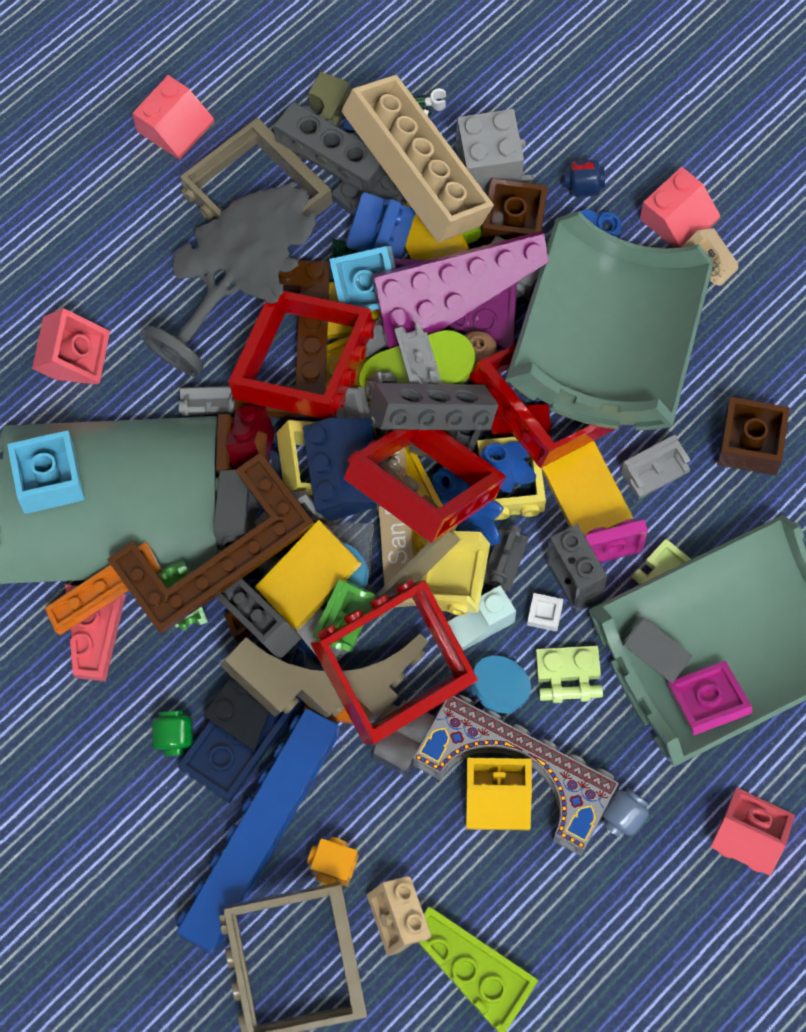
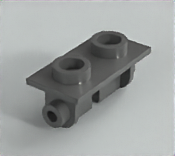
M509 526L508 530L500 528L499 533L502 541L493 547L486 567L483 584L495 588L501 586L504 591H511L529 537L520 534V528L516 526Z

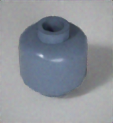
M629 788L626 791L616 790L602 815L607 820L603 826L617 837H620L622 833L627 836H634L649 817V811L646 808L648 803Z

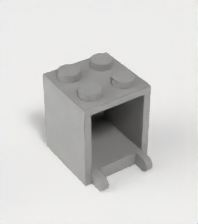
M514 109L457 117L456 155L487 196L489 194L491 178L533 183L532 175H522L524 165L522 149L526 147V142L519 137Z

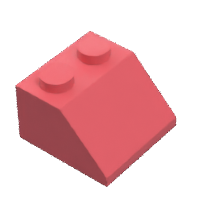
M169 75L132 113L137 132L179 160L215 122L214 118L192 91Z
M683 167L679 168L643 202L640 215L642 222L674 248H681L697 230L709 229L720 219V214L703 183Z
M64 308L44 316L42 320L32 369L55 380L99 384L110 331Z
M736 787L715 834L711 848L717 850L724 857L734 858L748 865L749 868L756 872H763L771 876L786 846L795 814Z

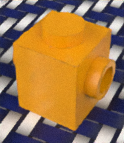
M330 837L329 841L321 838L318 847L312 846L307 860V864L311 865L312 875L316 876L315 881L323 885L341 882V885L348 887L359 858L358 850L347 847L348 843L339 838Z

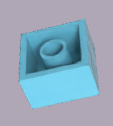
M391 246L329 259L339 302L370 308L371 311L379 309L372 275L396 269Z
M68 430L7 444L16 495L24 514L85 500L75 447Z

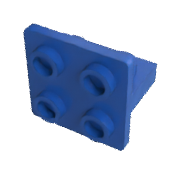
M362 192L345 246L359 252L391 246L394 259H401L415 211L411 207L402 205L401 202Z

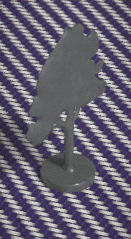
M291 182L265 191L258 190L256 193L248 194L239 200H234L229 207L221 211L219 219H213L210 223L196 228L194 233L198 241L196 249H193L191 244L187 243L175 251L173 255L174 275L179 279L198 276L206 283L208 291L201 305L176 338L155 326H147L141 333V339L155 354L181 372L192 377H198L204 368V364L186 345L221 298L242 290L243 293L264 299L267 303L278 302L279 295L283 294L284 284H279V271L287 273L298 266V259L289 258L288 247L289 245L305 244L315 226V213H311L309 216H301L303 207L308 203L307 191L305 189L295 188V183ZM225 270L226 275L224 279L216 286L214 280L215 271ZM235 282V285L229 289L230 284Z

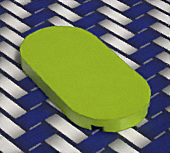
M439 331L428 335L442 384L465 383L476 364V356L471 342L464 335L455 331ZM399 346L372 356L362 367L359 377L360 387H364L366 397L367 378L377 372H381V374L392 372L393 378L397 379V383L410 384Z

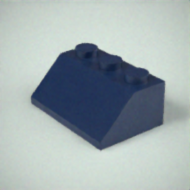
M327 418L303 426L315 511L328 520L334 521L380 507V505L343 479L350 464L347 462L350 455L356 450L361 451L366 448L371 441H376L373 420L370 418Z

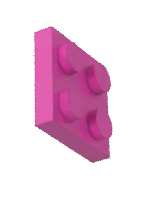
M634 519L619 523L614 528H595L589 531L585 538L599 562L603 563L641 553L648 529L645 520L635 522Z
M726 660L677 678L673 684L668 682L669 691L693 736L752 714V705Z

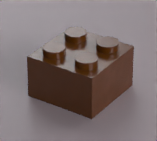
M491 178L488 197L494 206L483 223L482 245L491 244L495 236L508 240L539 231L542 232L548 186Z
M730 397L724 416L717 465L776 476L783 460L790 407Z

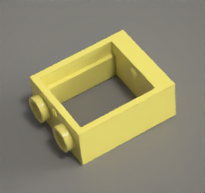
M288 420L276 433L283 483L290 492L306 491L311 499L314 500L311 483H301L296 445H305L303 426L315 422Z
M515 437L477 440V455L480 457L482 449L491 443L505 445L508 442L519 441ZM532 458V469L537 476L536 480H534L535 495L495 499L494 501L500 503L504 510L494 520H503L510 517V515L520 514L524 517H533L540 514V512H544L546 498L542 469L538 467Z

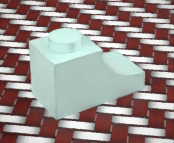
M498 586L481 596L478 613L467 612L465 616H456L448 621V624L461 649L464 651L515 623L516 610L502 587Z

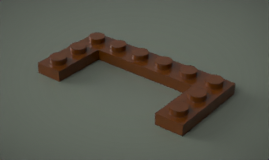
M298 261V266L287 273L279 271V284H284L283 291H300L302 295L329 300L330 261ZM299 316L295 386L284 387L320 395L325 394L328 322ZM235 400L234 412L236 413L238 408L245 406L262 405ZM266 407L269 417L315 418Z
M261 452L235 471L269 518L167 589L134 542H131L107 559L161 635L304 535L314 525L312 519Z

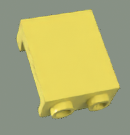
M453 531L460 541L421 578V581L425 580L441 611L465 616L467 612L478 613L490 543L481 532ZM423 537L421 538V542L426 546L429 541Z

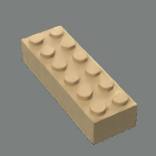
M397 74L353 88L341 112L437 243L480 227L494 204Z

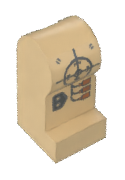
M714 228L697 230L682 247L699 244L714 262L710 281L721 286L738 270V263Z

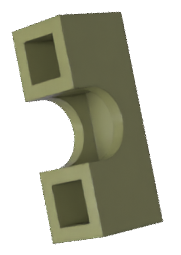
M320 71L308 93L310 108L320 112L319 117L324 120L329 119L340 128L343 115L341 111L351 93V83ZM293 152V153H294L295 155H297L298 157L303 158L302 156H300V155H298L297 153Z

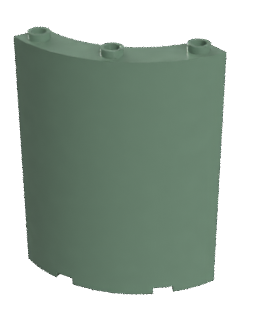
M580 211L556 218L547 246L549 262L540 268L506 380L531 400L535 401L539 398L550 404L549 410L582 423L611 429H619L620 425L635 426L636 430L673 427L714 262L699 244L681 248L647 247L633 244L608 234L590 222Z
M218 416L4 425L0 437V450H4L3 459H0V584L87 580L109 566L110 563L107 559L131 542H134L137 547L144 542L148 543L161 568L183 560L189 574L220 553V547L213 533L219 482L218 472L216 471ZM68 430L75 447L85 500L24 514L16 495L7 444Z
M784 515L589 609L601 644H608L614 659L609 662L627 698L643 725L647 726L650 724L658 735L654 738V742L674 767L806 700V549L802 540L804 539L802 528L797 522L793 523ZM635 617L647 619L693 655L677 678L726 660L752 705V714L693 736L669 691L668 681L635 654L622 646L621 638L633 623Z

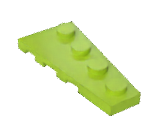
M428 907L424 917L431 938L418 942V944L496 1032H507L539 980L431 907Z

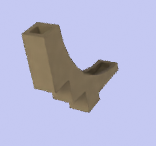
M421 634L412 638L397 653L381 662L361 669L343 671L370 722L379 717L383 718L393 711L394 705L392 702L398 695L389 686L393 689L396 688L406 677L403 673L404 669L409 664L415 666L426 654L422 649L429 641ZM248 638L243 639L220 664L230 676L274 717L282 711L288 714L299 702L295 697L296 695L316 714L324 718L331 714L336 717L344 709L325 671L310 670L288 664L266 653Z

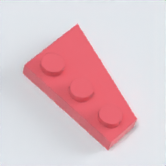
M65 584L66 593L77 587V585ZM126 594L118 597L71 628L72 671L76 678L106 682Z

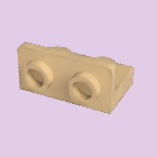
M409 876L383 882L367 894L387 957L399 954L412 944L431 938L412 879Z

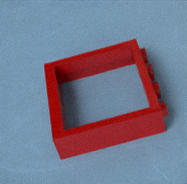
M283 291V294L279 295L278 302L267 303L265 301L228 381L233 398L319 419L336 418L340 407L345 405L348 388L354 385L358 364L362 363L365 359L367 343L369 339L374 337L373 330L376 322H373L371 309ZM285 313L353 327L324 395L255 380Z
M517 344L478 361L469 378L473 385H485L498 403L496 414L529 453L539 468L616 430L591 424L555 443L500 375V373L509 369Z
M396 429L394 431L389 430L384 437L377 441H371L361 451H354L347 460L350 464L343 479L430 543H433L495 500L506 475L443 430ZM412 443L471 485V487L437 509L377 464Z
M412 579L401 583L396 587L397 593L390 597L387 594L377 597L370 602L371 608L363 613L358 609L343 618L344 624L337 628L333 624L317 633L319 638L310 643L364 744H376L478 681L425 580L413 582ZM412 597L453 675L371 725L329 645Z

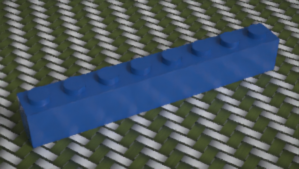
M307 708L302 716L297 715L294 718L289 729L292 734L286 743L282 741L274 754L276 761L271 770L266 769L261 775L258 782L260 789L255 798L250 796L242 809V813L245 815L240 824H234L226 837V841L229 843L223 853L218 852L213 858L209 867L212 870L206 882L202 880L198 884L193 894V898L196 899L190 910L185 909L177 921L176 926L179 927L177 934L180 938L212 956H215L226 936L222 935L219 915L224 914L223 909L226 905L246 901L341 734L339 725Z

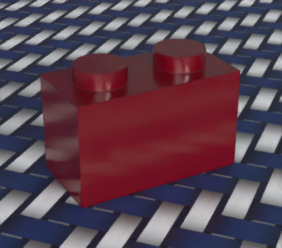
M245 406L236 410L226 443L234 470L260 452L268 461L275 432L266 406Z

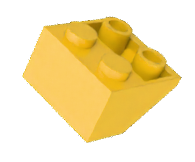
M467 758L466 830L530 831L532 759Z

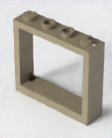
M258 117L180 176L183 188L181 193L190 203L194 202L207 221L219 219L221 210L199 188L257 144L302 189H305L311 197L303 207L301 216H309L311 213H315L314 216L317 217L332 205L331 189L290 149L276 142L275 134Z
M392 456L380 462V467L420 496L417 492L420 486L408 474L405 477L400 474L399 471L402 467ZM426 494L422 497L427 502L432 504L434 507L438 508V506ZM323 516L319 520L331 530L342 518L330 521ZM455 528L435 542H429L378 593L368 583L365 589L377 594V597L384 594L390 597L398 592L396 587L409 579H412L413 582H418L460 541L459 537L453 532ZM387 612L383 613L379 617L382 618Z
M341 882L230 904L224 907V914L219 915L222 935L228 934L231 947L225 948L228 967H235L237 980L232 981V990L235 1001L241 1000L243 1013L238 1014L241 1032H301L367 1018ZM330 896L351 1005L258 1025L237 915Z

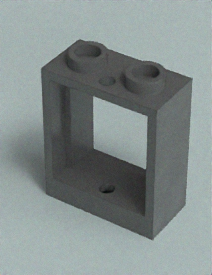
M222 470L219 473L213 533L220 550L223 551L257 527L255 520L260 511L258 501L235 470Z
M578 524L551 536L546 564L574 614L602 601L608 576ZM570 579L571 583L565 584L564 580Z

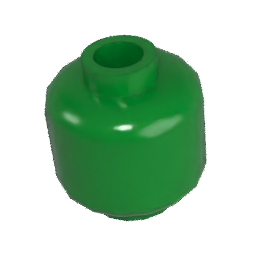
M183 710L158 712L159 717L154 718L151 722L153 747L157 750H164V756L183 755V749L189 748L193 744L192 719L184 715Z

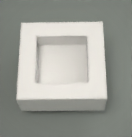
M533 593L527 625L557 631L564 599Z

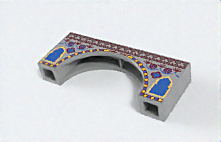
M463 695L452 696L447 699L413 757V766L441 781L455 764L475 755L501 754L516 759H532V768L548 783L557 802L559 822L553 841L582 856L611 797L618 787L619 783L614 781L615 777L603 769L595 771L586 766L585 760L577 755L569 754L567 756L557 751L558 747L546 739L539 741L529 736L530 732L520 725L513 724V726L506 724L501 721L502 717L491 710L486 709L484 712L474 707V702Z

